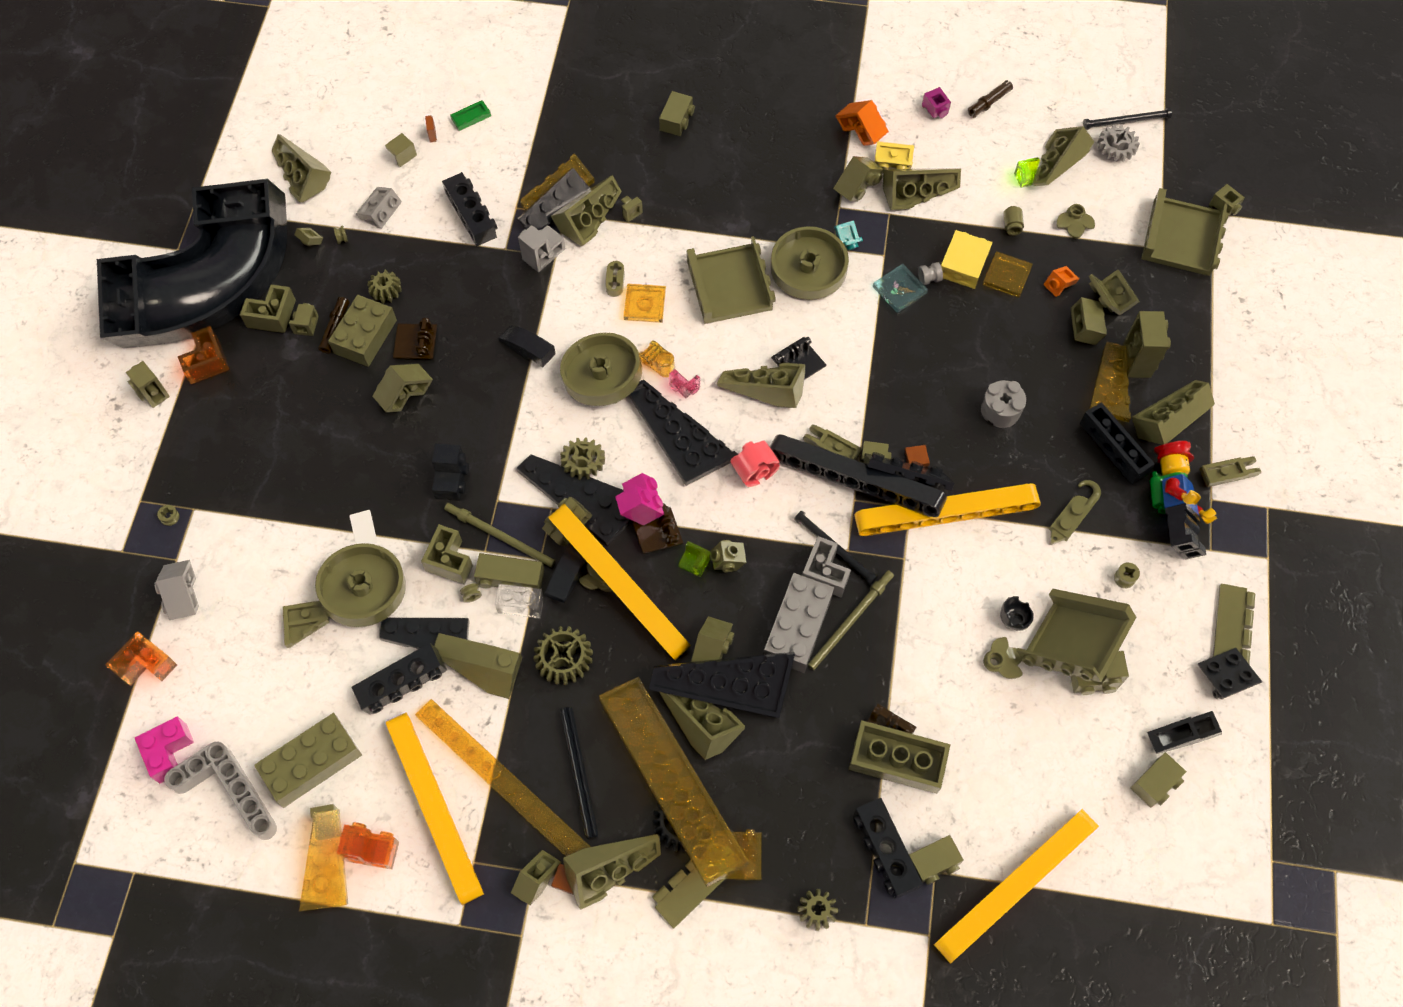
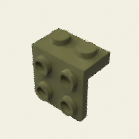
M1116 270L1102 281L1093 274L1089 276L1091 280L1089 283L1090 287L1095 293L1098 292L1101 296L1099 301L1111 313L1115 312L1121 315L1140 302L1119 270Z

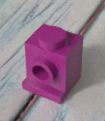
M938 87L924 93L922 107L927 109L933 119L938 116L939 118H944L949 113L951 101L943 90Z

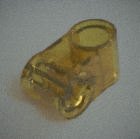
M652 340L649 343L650 346L639 353L641 362L652 368L660 376L671 377L675 373L674 355Z

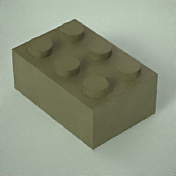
M357 294L328 341L333 353L369 367L397 321L393 308Z
M1139 311L1123 342L1127 377L1151 378L1155 370L1158 369L1160 361L1164 359L1167 349H1170L1171 340L1170 337H1167L1168 320H1165L1163 311Z

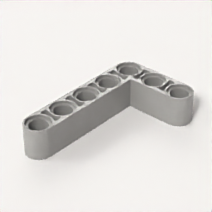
M219 741L210 743L166 773L164 778L165 784L179 794L188 792L216 773L251 832L262 840H269L276 834L277 826L232 751ZM223 750L222 756L215 759L216 753ZM203 763L201 770L195 772L196 766ZM234 768L233 774L226 777L227 771ZM182 777L181 783L175 785V781ZM245 786L244 792L237 795L238 789ZM256 804L255 811L248 813L249 807ZM268 822L267 829L259 832L260 826Z

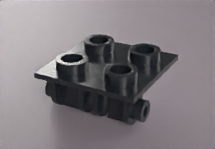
M808 336L806 338L802 337L771 357L778 367L781 363L805 364L804 380L827 366L810 346L812 341Z
M1237 648L1198 663V666L1215 687L1212 693L1216 699L1227 698L1262 683V680Z

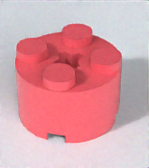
M765 440L757 443L752 441L746 443L742 447L743 451L730 460L732 466L747 487L760 484L758 480L763 477L766 480L769 479L780 467L778 458Z

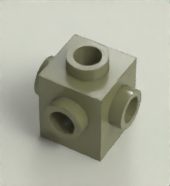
M730 540L720 541L711 550V560L713 561L714 569L723 570V572H732L740 569L747 563L744 544L731 542Z

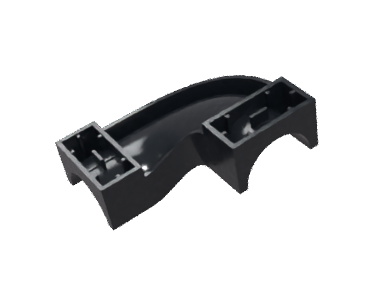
M268 178L192 187L194 226L199 229V234L193 243L178 251L141 258L135 254L96 259L100 338L123 349L167 344L202 335L238 317L241 314L245 299H260L270 285H272L280 271L287 247L285 193Z

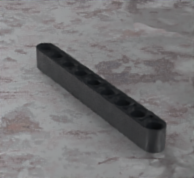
M782 434L776 435L769 446L782 464L929 517H938L947 500V495L939 489L896 474L867 467L865 463Z

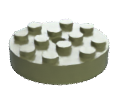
M799 227L783 234L775 243L771 254V274L775 283L785 293L804 300L821 299L836 292L844 283L848 270L849 256L843 242L830 231L818 227Z
M595 333L581 338L568 348L561 360L560 374L566 391L573 399L589 406H606L616 404L635 390L641 380L642 364L636 346L626 337L615 333Z
M361 543L346 546L329 556L318 571L315 589L322 609L332 620L345 626L366 627L385 620L396 611L404 598L406 581L401 564L393 553L375 544Z

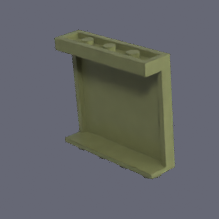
M1159 188L1153 201L1141 259L1210 276L1214 269H1218L1220 264L1218 254L1222 251L1223 243L1221 239H1223L1226 228L1223 226L1226 224L1229 213L1226 212L1227 204H1224L1221 211L1166 198L1167 190Z
M754 236L751 237V244L697 255L694 248L686 250L687 264L704 324L773 310V302H776L774 290H770V276L765 274V260L760 258V244L756 243Z
M1052 588L1049 593V597L1053 601L1052 607L1027 650L1018 648L1016 651L1021 656L1023 663L1033 667L1035 665L1047 671L1061 672L1066 676L1074 675L1086 681L1102 682L1137 618L1130 605L1126 603Z

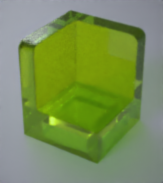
M1039 157L1018 161L1014 174L1020 188L1033 185L1032 183L1040 162Z
M687 541L685 545L686 551L679 562V567L701 577L710 561V551Z

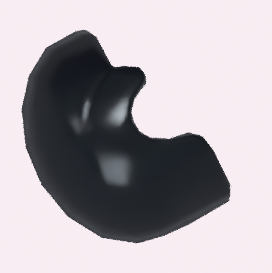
M1019 596L1008 597L1003 603L1000 617L1008 628L1023 631L1033 622L1034 613L1029 607L1028 602L1020 601Z

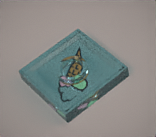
M901 264L873 283V288L897 313L927 294L928 291L904 264Z

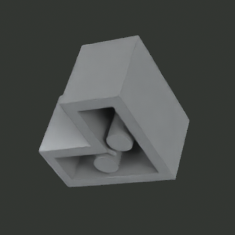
M531 225L518 236L522 260L537 272H540L566 249L564 237L548 225L541 230H537Z
M818 536L802 576L835 587L833 595L842 597L851 569L832 563L838 543Z
M190 559L164 565L155 582L156 593L160 594L162 598V611L164 614L167 613L169 620L196 615L199 605L193 589L196 577Z

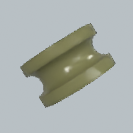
M342 225L340 228L334 227L338 244H341L342 241L348 242L344 226Z
M172 505L161 507L157 513L159 520L166 526H172L179 520V513ZM171 512V517L166 518V513Z
M469 584L460 590L464 602H473L482 596L481 592L478 591V584Z

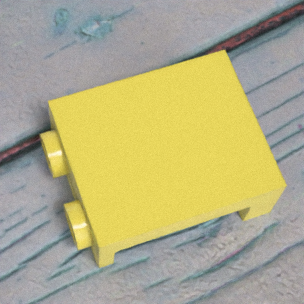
M956 230L941 265L943 279L975 289L990 252L992 242Z

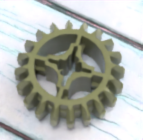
M560 626L558 632L551 628V635L544 633V640L538 639L537 643L540 647L534 648V652L537 655L533 656V659L537 662L535 665L536 669L541 670L540 675L542 677L547 675L546 679L548 682L554 679L555 684L558 685L560 680H563L564 685H567L568 679H572V682L575 683V676L577 675L583 678L582 670L589 671L587 664L593 662L590 657L593 655V650L589 649L591 643L586 641L585 634L580 635L578 629L572 633L570 626L566 631H563V627ZM567 641L568 643H567V644H560V643H558V642ZM552 648L554 655L551 657V661L547 663L546 655L548 650ZM580 648L581 656L578 662L575 663L572 657L576 650ZM559 652H560L561 654L564 653V655H565V653H567L568 659H567L566 657H565V658H563V657L560 658ZM562 666L569 668L565 670H558V668Z

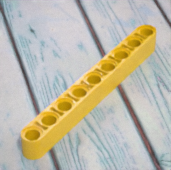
M1023 484L947 496L945 505L938 517H929L896 504L857 511L854 516L859 535L869 536L1029 511L1038 508L1041 502L1036 485Z
M565 504L561 505L548 517L674 660L691 646Z
M407 712L386 721L391 738L461 905H464L484 895L419 738Z
M1082 808L941 937L934 946L951 964L1091 835L1099 825Z

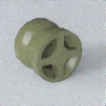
M1123 563L1114 575L1115 583L1121 588H1131L1140 576L1139 568L1133 563Z

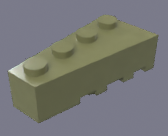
M1194 380L1132 416L1138 438L1161 445L1171 441L1215 405L1208 382Z

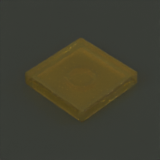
M996 251L983 285L1020 297L1033 264Z
M627 284L624 320L663 323L666 286Z

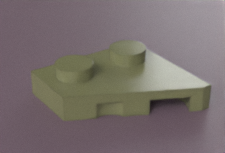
M319 601L283 606L284 642L286 648H291L330 623L329 616L324 612Z

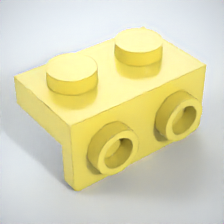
M877 141L874 162L883 169H889V167L911 169L914 145Z

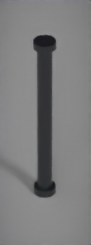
M1165 108L1161 111L1095 120L1084 119L1083 126L1086 130H1089L1091 127L1158 118L1170 119L1172 111L1171 108Z
M800 511L795 516L794 520L797 523H802L815 536L835 542L807 518L804 511ZM838 544L836 554L867 579V583L871 585L878 575L870 572Z

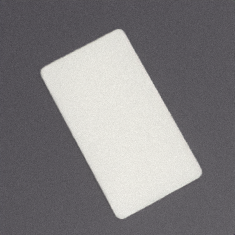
M370 510L350 515L355 543H377Z

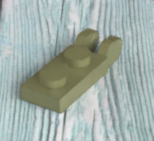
M814 424L810 426V432L821 437L820 440L809 434H805L803 437L805 443L853 460H857L862 452L861 447L828 429L825 430Z
M1255 456L1239 457L1207 464L1199 469L1207 487L1243 480L1261 474L1260 468L1248 470L1245 468L1257 461Z

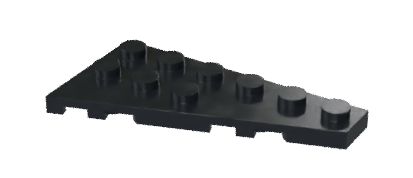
M532 454L517 467V472L557 505L563 499H568L569 497L576 499L593 515L584 526L607 547L632 522L631 519L620 515L615 497L624 492L620 488L591 477L587 479L586 476H582L581 480L578 479V475L571 477L570 471L564 472V467Z

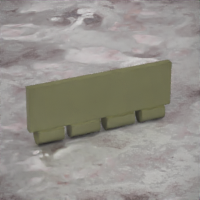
M1221 583L1213 657L1237 648L1250 665L1251 651L1247 649L1251 648L1252 630L1249 629L1253 628L1254 611L1250 609L1255 608L1256 594L1254 592H1247L1248 588Z
M713 838L702 848L707 855L705 859L697 853L685 865L691 872L690 874L686 875L680 869L668 881L673 888L671 892L663 886L652 896L658 903L655 908L673 929L743 863L724 842L719 844Z

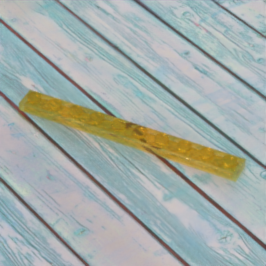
M432 699L415 714L424 725L565 857L584 848L591 847Z

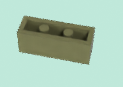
M479 553L474 579L476 584L482 588L498 587L503 591L519 590L524 594L540 593L544 566L543 562Z

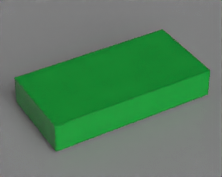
M481 100L450 114V117L457 129L461 131L491 117V112L484 101Z

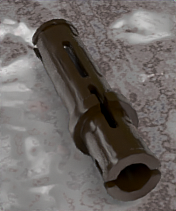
M1005 80L989 94L980 97L977 103L968 108V114L970 116L973 115V118H975L981 112L990 109L993 103L1013 90L1011 81Z
M344 297L337 298L335 308L330 312L329 323L318 347L319 351L326 354L331 353L332 348L328 341L346 313L350 304L348 299Z

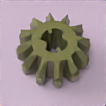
M385 270L383 273L377 271V275H371V280L368 281V292L376 302L380 300L384 304L386 300H389L392 303V298H398V293L402 290L400 279L396 277L394 272L388 273Z
M816 889L815 897L811 891H808L806 893L808 899L804 897L800 899L801 904L804 906L797 908L798 912L805 913L799 918L800 921L808 919L806 928L809 929L812 923H814L815 931L820 930V924L825 929H828V921L831 923L836 921V918L831 914L838 913V908L830 907L836 903V900L831 899L828 901L829 892L827 891L823 897L820 896V889ZM815 905H820V909L823 908L824 911H821L820 915H815L816 911L812 912Z

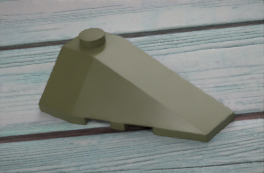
M277 134L272 153L278 166L284 170L283 177L290 184V193L299 202L303 203L326 188L332 172L323 163L281 134Z

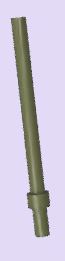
M451 503L446 504L444 509L457 516L458 520L474 525L551 568L554 566L556 560L471 515L470 511L464 508L460 509Z
M887 570L879 581L873 583L870 587V592L808 663L810 669L815 670L872 601L885 591V586L894 577L891 571Z

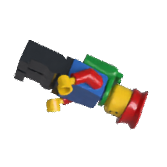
M1174 441L1154 448V453L1158 455L1157 459L1161 464L1163 476L1154 471L1152 473L1153 477L1149 482L1153 508L1158 509L1159 513L1168 516L1171 547L1187 560L1207 555L1205 546L1198 539L1200 527L1197 522H1200L1199 516H1201L1206 524L1213 522L1217 517L1215 516L1216 512L1214 509L1209 508L1204 512L1203 508L1197 505L1201 496L1194 491L1193 484L1187 476L1190 472L1189 463L1194 459V456L1189 452L1191 443L1188 441Z

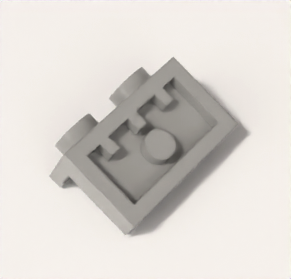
M376 187L356 214L360 219L371 220L378 228H383L402 201L392 188Z

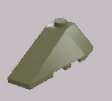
M1084 126L1055 129L1046 143L1045 148L1047 151L1041 157L1042 165L1036 171L1032 183L1034 186L1049 185L1089 153L1094 140Z
M961 168L883 169V191L890 210L910 209L917 204L930 201V199L936 196H942L960 188Z
M613 175L563 206L551 217L560 233L578 245L584 246L598 233L597 229L605 221L607 212L614 206L622 191Z
M781 363L776 368H768L766 365L761 366V369L752 371L748 368L723 371L717 386L777 407L796 408L803 393L805 364Z
M438 634L435 647L445 664L488 694L510 699L523 658L520 653L454 636Z
M659 692L690 744L705 760L722 753L745 729V725L726 708L721 710L713 705V703Z
M656 834L584 848L564 857L565 875L580 910L608 896L606 892L616 884L621 886L626 882L624 880L626 876L633 871L639 872L660 856V838Z

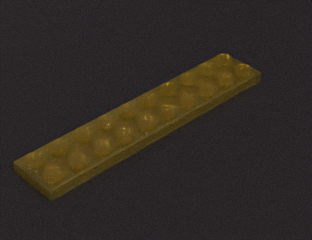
M637 677L599 695L601 704L706 887L748 866L749 861L640 678Z

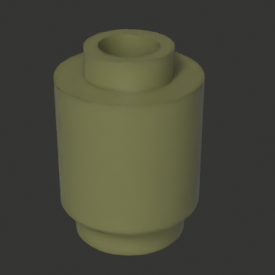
M1010 206L1003 212L1004 225L1007 233L1015 236L1022 233L1024 228L1023 211L1020 207Z

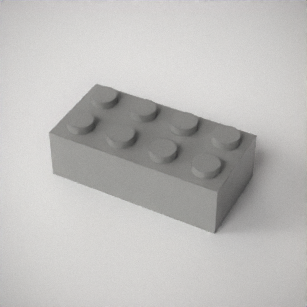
M793 573L765 646L764 655L794 652L792 669L805 673L835 587Z

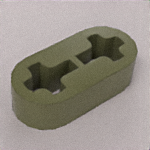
M612 261L607 266L606 292L612 297L621 295L624 288L625 271L624 265L620 261ZM615 269H618L617 275H614L613 271ZM613 282L617 283L616 289H612Z

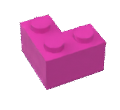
M641 473L622 483L624 492L615 496L620 515L641 525H646L664 515L662 509L663 502L658 495L656 489L658 485L653 477Z
M178 716L135 737L149 776L159 784L164 782L166 773L178 765L173 753L194 743L187 724Z

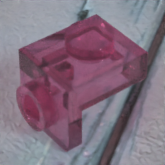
M674 369L669 373V385L673 391L679 392L683 397L687 398L691 394H696L700 389V377L696 375L688 381Z

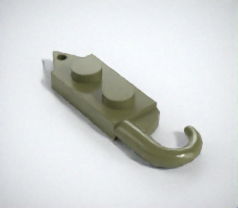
M1084 480L1078 484L1079 488L1084 485L1092 487L1093 494L1089 499L1083 496L1072 498L1049 529L1051 531V545L1064 540L1067 542L1099 500L1101 489L1096 482Z

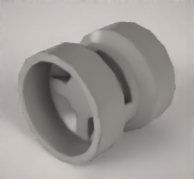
M939 262L932 263L929 267L926 265L918 267L920 283L928 285L931 281L940 282L943 280V271Z

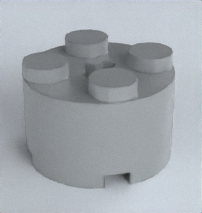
M1003 380L989 385L981 405V413L987 422L989 420L993 423V426L1007 428L1013 426L1019 420L1026 405V395L1020 384L1016 381Z

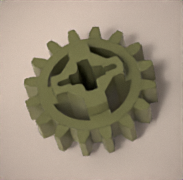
M587 437L583 441L576 438L575 443L570 440L569 447L564 445L563 452L560 454L561 466L564 467V472L570 471L571 477L578 475L579 480H581L582 476L590 479V474L597 476V470L602 471L603 465H605V451L601 450V444L595 445L594 439L588 442Z

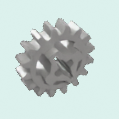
M1113 124L1112 128L1107 126L1105 131H1101L1097 142L1099 144L1098 149L1103 150L1102 155H1108L1107 159L1113 157L1114 161L1117 162L1118 158H1120L1124 162L1126 158L1130 160L1132 155L1136 154L1140 145L1138 142L1139 136H1134L1135 131L1130 132V127L1124 129L1123 125L1120 124L1119 128H1117Z

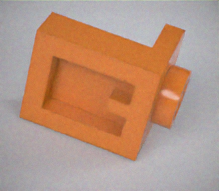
M1067 266L1053 270L1045 281L1044 286L1057 297L1064 288L1075 285L1079 278Z

